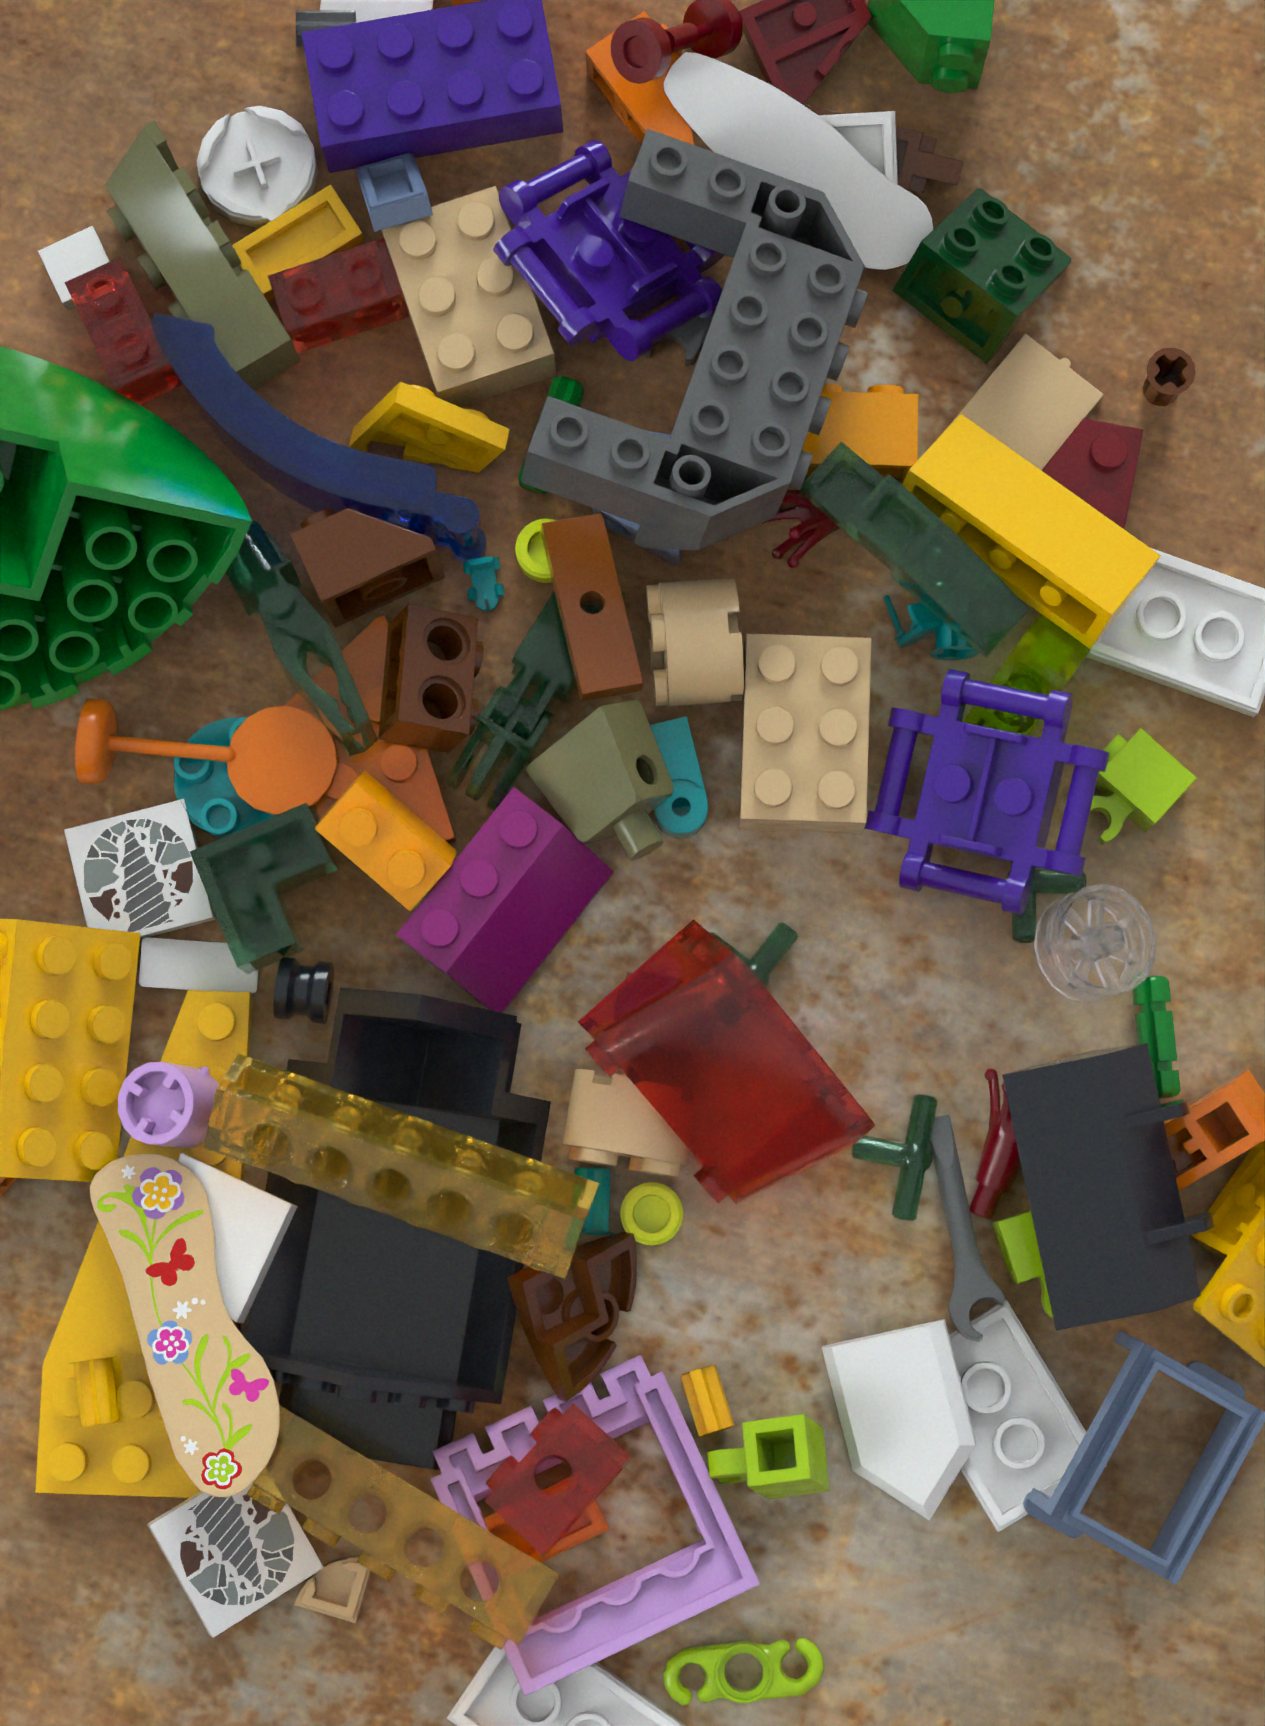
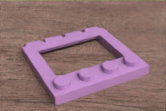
M641 1355L600 1373L610 1395L602 1400L598 1399L591 1382L567 1402L558 1399L556 1394L544 1399V1405L552 1423L546 1426H540L532 1406L485 1426L494 1450L482 1453L473 1432L433 1451L442 1474L430 1480L524 1696L532 1694L760 1585L714 1482L709 1477L708 1469L663 1371L650 1376ZM650 1422L651 1429L656 1435L703 1540L528 1622L526 1612L519 1602L477 1502Z

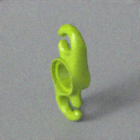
M806 1637L798 1638L795 1643V1649L805 1656L808 1668L801 1678L794 1679L789 1678L782 1670L783 1658L790 1651V1644L783 1639L769 1645L757 1644L749 1640H737L728 1643L687 1647L681 1649L667 1661L663 1672L664 1687L673 1700L682 1706L688 1705L692 1700V1694L682 1686L679 1675L686 1665L695 1664L699 1665L706 1675L704 1685L697 1693V1698L702 1703H709L718 1698L730 1699L737 1703H751L759 1700L800 1696L806 1694L820 1682L824 1671L823 1655L817 1645ZM739 1653H748L755 1656L760 1661L763 1670L760 1681L754 1687L746 1690L733 1687L725 1677L727 1662Z

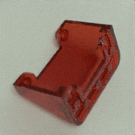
M694 919L578 1021L580 1026L593 1040L585 1048L586 1052L610 1078L620 1070L633 1083L695 1156V1160L702 1168L693 1176L718 1204L726 1196L734 1204H738L856 1144L875 1127L868 1114L755 974L733 951Z

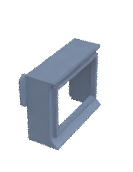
M1119 1330L1114 1342L1130 1350V1354L1053 1495L1050 1497L1033 1488L1024 1498L1023 1506L1029 1515L1068 1537L1077 1538L1084 1533L1177 1585L1265 1422V1411L1245 1401V1390L1240 1384L1199 1361H1192L1184 1366L1145 1342ZM1160 1370L1225 1407L1226 1410L1151 1549L1148 1551L1080 1512L1155 1374Z

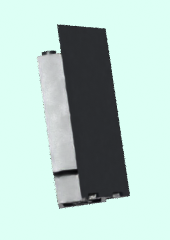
M340 988L327 1063L288 1059L265 1191L298 1207L240 1329V1333L264 1359L275 1382H282L279 1397L280 1428L277 1443L440 1470L433 1451L452 1442L457 1412L473 1413L475 1402L501 1404L517 1311L507 1277L524 1269L551 1101L510 1093L522 1023L517 1022V1016L423 994Z

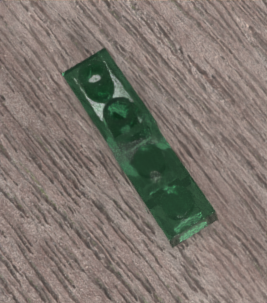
M842 441L802 484L800 494L890 569L893 572V579L986 658L1028 613L1026 606L1010 588L941 519L890 474L884 478Z

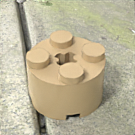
M734 577L659 582L658 585H646L648 621L651 623L652 638L649 639V660L651 676H653L655 706L667 705L672 707L742 701L741 695H743L744 691L742 632H739L737 616L733 615L734 612H740Z
M575 1069L562 1145L570 1147L568 1159L598 1165L617 1166L618 1156L630 1158L628 1170L660 1176L678 1177L680 1166H687L700 1090L683 1089L682 1085L612 1073V1078L594 1075L595 1070Z

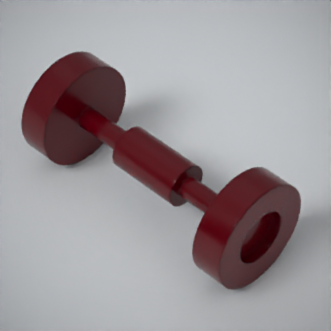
M696 0L687 8L683 24L665 30L658 22L650 18L641 17L621 24L613 34L611 40L612 60L617 71L626 80L637 84L646 83L661 77L667 71L672 53L691 48L695 53L713 59L730 54L741 41L743 32L742 19L738 9L730 0Z

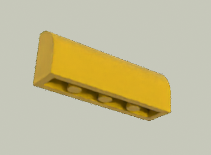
M962 414L951 423L909 469L892 504L894 509L1089 649L1095 645L1120 614L1161 556Z

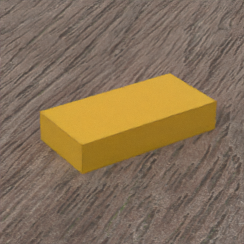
M330 184L232 246L242 263L240 264L242 270L247 269L264 297L269 301L365 240L362 231Z

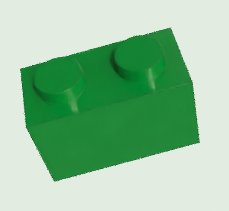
M868 0L867 7L872 15L868 24L918 83L932 84L934 89L941 92L959 93L967 88L978 89L991 41L995 0Z

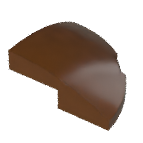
M625 1231L583 1243L545 1258L507 1277L512 1298L528 1342L547 1381L560 1400L567 1402L583 1390L602 1370L616 1348V1343L607 1338L617 1326L619 1310L631 1311L635 1294L637 1255L633 1233H626Z

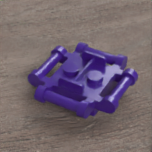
M591 140L575 150L574 157L527 182L516 180L502 187L499 192L501 208L516 228L506 233L495 244L493 251L505 266H514L561 324L558 328L559 333L570 346H574L587 338L593 344L606 337L624 359L634 361L648 353L652 346L651 343L698 316L708 318L715 313L722 288L714 279L703 277L700 273L715 265L725 254L686 240L684 241L691 250L684 254L668 234L619 217L632 169L620 176L612 167V159L607 148L600 141ZM584 179L589 184L584 189L567 197L557 211L546 217L537 207V204ZM678 294L681 296L680 299L640 322L635 320Z
M949 669L942 686L941 708L938 717L892 707L888 726L893 727V733L875 811L868 810L864 829L910 839L908 852L903 859L899 875V886L901 888L917 892L921 891L923 887L999 903L1002 905L1003 911L1022 915L1029 899L1035 868L1082 876L1086 858L1080 857L1098 774L1099 771H1106L1110 753L1090 747L1064 743L1073 704L1072 693L1052 690L1049 695L971 680L968 672ZM969 704L1044 720L1042 736L1038 738L962 722L965 706ZM919 733L933 736L934 738L915 820L899 817L916 738ZM1064 764L1074 766L1056 849L1055 851L1047 850L1045 846ZM937 845L1013 862L1008 879H1002L931 863L933 846Z

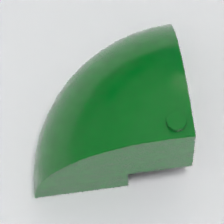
M0 346V711L29 702L32 703L33 709L59 702L80 693L79 684L91 680L108 670L114 676L153 650L151 642L162 635L174 623L182 626L193 615L191 606L210 583L218 584L236 557L252 523L244 501L221 469L199 447L160 417L131 399L81 374L41 358Z

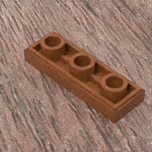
M602 513L542 523L541 536L581 702L642 691L644 682ZM592 605L597 607L600 612L589 614L582 607Z

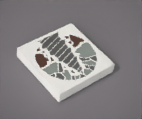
M184 799L64 830L87 927L141 933L140 939H143L144 937H151L216 920L193 823L189 820L188 812L185 810Z
M267 1466L240 1493L226 1498L211 1496L200 1491L147 1524L212 1638L324 1568Z

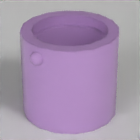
M148 1062L134 1069L123 1081L118 1095V1115L123 1128L134 1139L149 1145L177 1148L196 1147L208 1141L215 1134L223 1119L224 1096L219 1083L209 1074L210 1071L206 1066L198 1069L168 1062Z

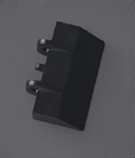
M1148 1044L1088 1051L1002 1074L1056 1331L1160 1311L1201 1296L1188 1235L1213 1228V1219L1211 1213H1199L1184 1217L1175 1173H1177L1175 1160L1171 1157L1164 1121L1189 1114V1106L1187 1100H1176L1160 1104Z

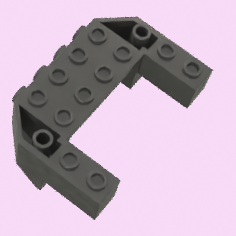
M647 129L627 183L619 217L734 258L670 439L548 396L527 451L521 482L639 524L640 526L634 541L636 545L645 548L698 551L776 517L788 487L801 489L813 456L812 453L802 450L807 433L819 435L831 403V399L821 396L826 378L834 381L838 380L850 347L839 342L844 325L852 328L856 327L868 292L857 289L865 265L823 191Z

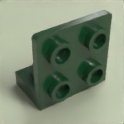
M978 188L920 242L892 291L987 364L999 352L1023 313L1067 269L1071 263V258L1059 249L1050 238L1040 234L1011 212L1002 201L992 197L983 189Z

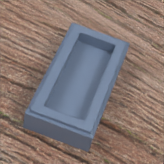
M406 153L358 167L356 170L374 232L433 215L429 197L413 154Z

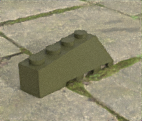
M155 120L144 126L105 183L115 203V206L106 212L125 243L136 237L145 251L143 255L136 259L155 290L166 284L176 301L168 305L167 308L185 337L187 338L197 333L207 348L199 353L198 356L214 383L219 386L223 382L228 381L239 399L300 362L299 356L291 338L247 269L243 271L240 267L242 263L218 221L211 222L209 219L211 215L197 192L195 184L183 166L178 168L168 147L167 139Z

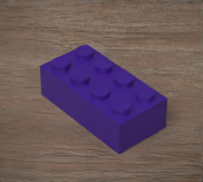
M484 0L301 32L320 144L329 173L356 169L406 153L413 154L414 158L563 132L561 102L542 0Z

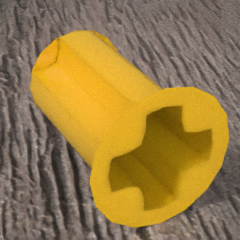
M115 1357L74 1362L81 1427L119 1422L112 1358Z
M716 1364L680 1375L699 1437L738 1426L734 1425Z

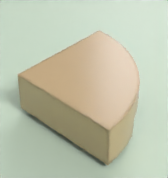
M349 1556L323 1566V1569L312 1575L304 1584L294 1605L356 1623L376 1558Z

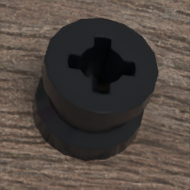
M282 957L275 982L274 1017L289 1020L295 1014L305 1015L313 1023L326 1024L333 992V963L319 961L314 966L300 965L295 958Z

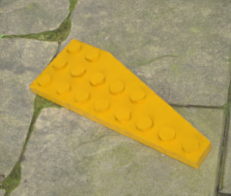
M188 990L160 1061L196 1067L198 1069L203 1066L208 1067L209 1074L219 1083L224 1096V1116L219 1129L208 1141L196 1147L187 1148L149 1145L131 1136L124 1156L159 1154L178 1161L180 1154L183 1153L244 1181L253 994L251 992ZM98 1220L42 1366L35 1493L190 1498L200 1492V1490L175 1458L164 1421L159 1420V1417L162 1415L148 1376L123 1276L106 1234ZM115 1357L112 1358L119 1422L81 1427L74 1362Z

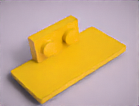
M1264 1140L1252 1147L1206 1212L1211 1213L1214 1227L1207 1231L1190 1235L1205 1249L1225 1259L1201 1292V1296L1194 1302L1193 1310L1263 1368H1265Z

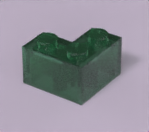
M307 803L190 851L237 968L246 974L280 961L282 957H290L305 950L282 893L338 870L326 839L314 829L318 824V819Z

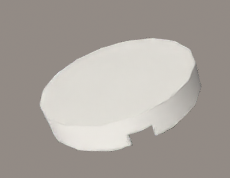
M263 106L245 108V112H239L233 116L229 113L217 120L202 139L197 158L201 187L214 209L233 223L255 228L266 225L311 197L318 176L315 148L303 126L285 112Z

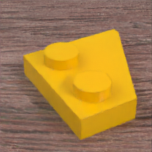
M400 381L353 427L348 448L356 452L367 453L371 441L405 446L404 460L425 464L438 463L454 469L479 473L505 451L510 429L490 421L480 411L463 409L435 397L434 393L425 387L408 385Z

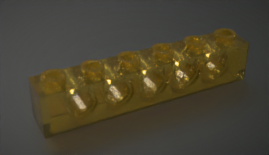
M239 1053L216 1089L203 1148L227 1156L233 1161L255 1166L285 1177L294 1183L313 1187L346 1199L352 1204L371 1208L407 1221L413 1226L429 1229L465 1242L474 1248L490 1251L528 1265L532 1269L545 1271L566 1279L580 1244L600 1184Z
M279 1405L280 1428L275 1453L263 1471L252 1482L253 1484L246 1495L277 1514L281 1513L287 1503L308 1516L301 1527L303 1530L335 1548L341 1537L363 1550L357 1562L390 1582L396 1571L402 1573L419 1584L412 1596L446 1616L452 1605L475 1618L468 1630L500 1650L503 1649L508 1639L520 1646L522 1645L560 1579L558 1573ZM312 1464L326 1465L331 1473V1485L328 1491L317 1499L303 1498L298 1490V1478L302 1470ZM366 1497L382 1499L387 1509V1517L383 1526L372 1533L359 1532L352 1521L354 1507L360 1500ZM422 1530H432L438 1533L443 1543L440 1558L436 1563L428 1567L413 1565L407 1554L409 1540L414 1534ZM485 1563L496 1569L499 1576V1586L496 1593L488 1600L473 1601L463 1591V1576L471 1566Z

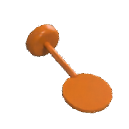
M87 698L84 702L76 733L75 767L80 783L99 784L104 782L111 772L116 751L227 762L228 777L237 794L255 810L275 816L298 814L317 804L331 788L338 768L336 744L326 725L309 711L289 705L266 707L247 717L233 733L229 747L117 736V718L112 704L107 700Z

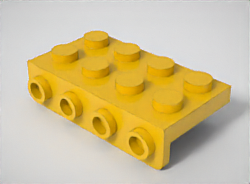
M0 919V1177L92 1182L96 1173L111 1161L118 1159L121 1120L118 1115V1095L127 1073L141 933L19 919Z

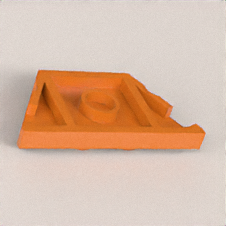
M384 615L370 623L285 704L313 714L326 725L336 744L338 768L331 788L315 804L317 813L321 820L328 809L359 774L365 770L444 840L452 843L457 840L428 749L378 739L388 634V621Z

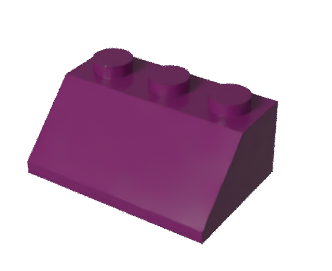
M513 787L396 935L403 943L487 1009L503 1013L613 875L614 871L579 841L563 824Z

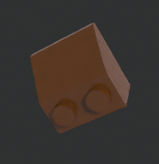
M348 508L338 513H335L334 509H326L314 513L301 522V530L290 534L316 592L335 628L445 578L436 547L431 537Z

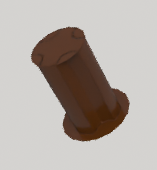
M1173 347L1163 348L1154 353L1149 359L1147 378L1143 385L1144 396L1151 404L1167 406L1173 403L1180 393L1190 387L1196 374L1195 364L1191 357L1183 350Z

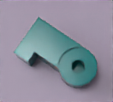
M687 716L650 725L674 786L672 796L654 809V819L662 832L676 839L689 838L697 834L704 826L708 813V800L688 719Z

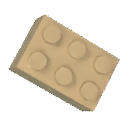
M496 186L432 206L433 215L381 230L437 398L458 407H463L557 375L554 352L531 287L513 265L505 266L493 251L495 244L506 233L511 231L506 214L501 208Z
M746 634L739 829L862 834L867 819L871 638Z

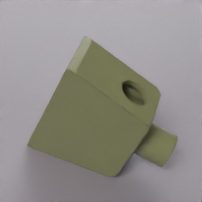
M638 699L598 707L525 767L531 779L575 837L584 844L617 836L631 861L650 854L663 844V840L648 813L672 796L674 786L644 709Z

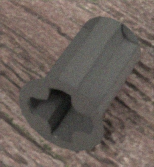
M296 10V48L304 47L301 32L356 23V10Z

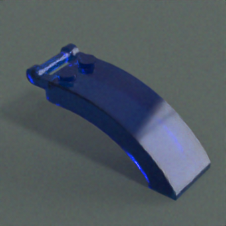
M154 313L151 325L157 341L189 399L224 445L268 484L315 512L334 509L335 513H338L348 508L431 537L434 545L451 548L454 556L462 562L484 556L487 549V541L483 530L479 528L481 516L477 505L466 497L435 492L437 474L431 466L352 449L302 427L273 408L242 380L218 349L214 341L216 332L211 324Z

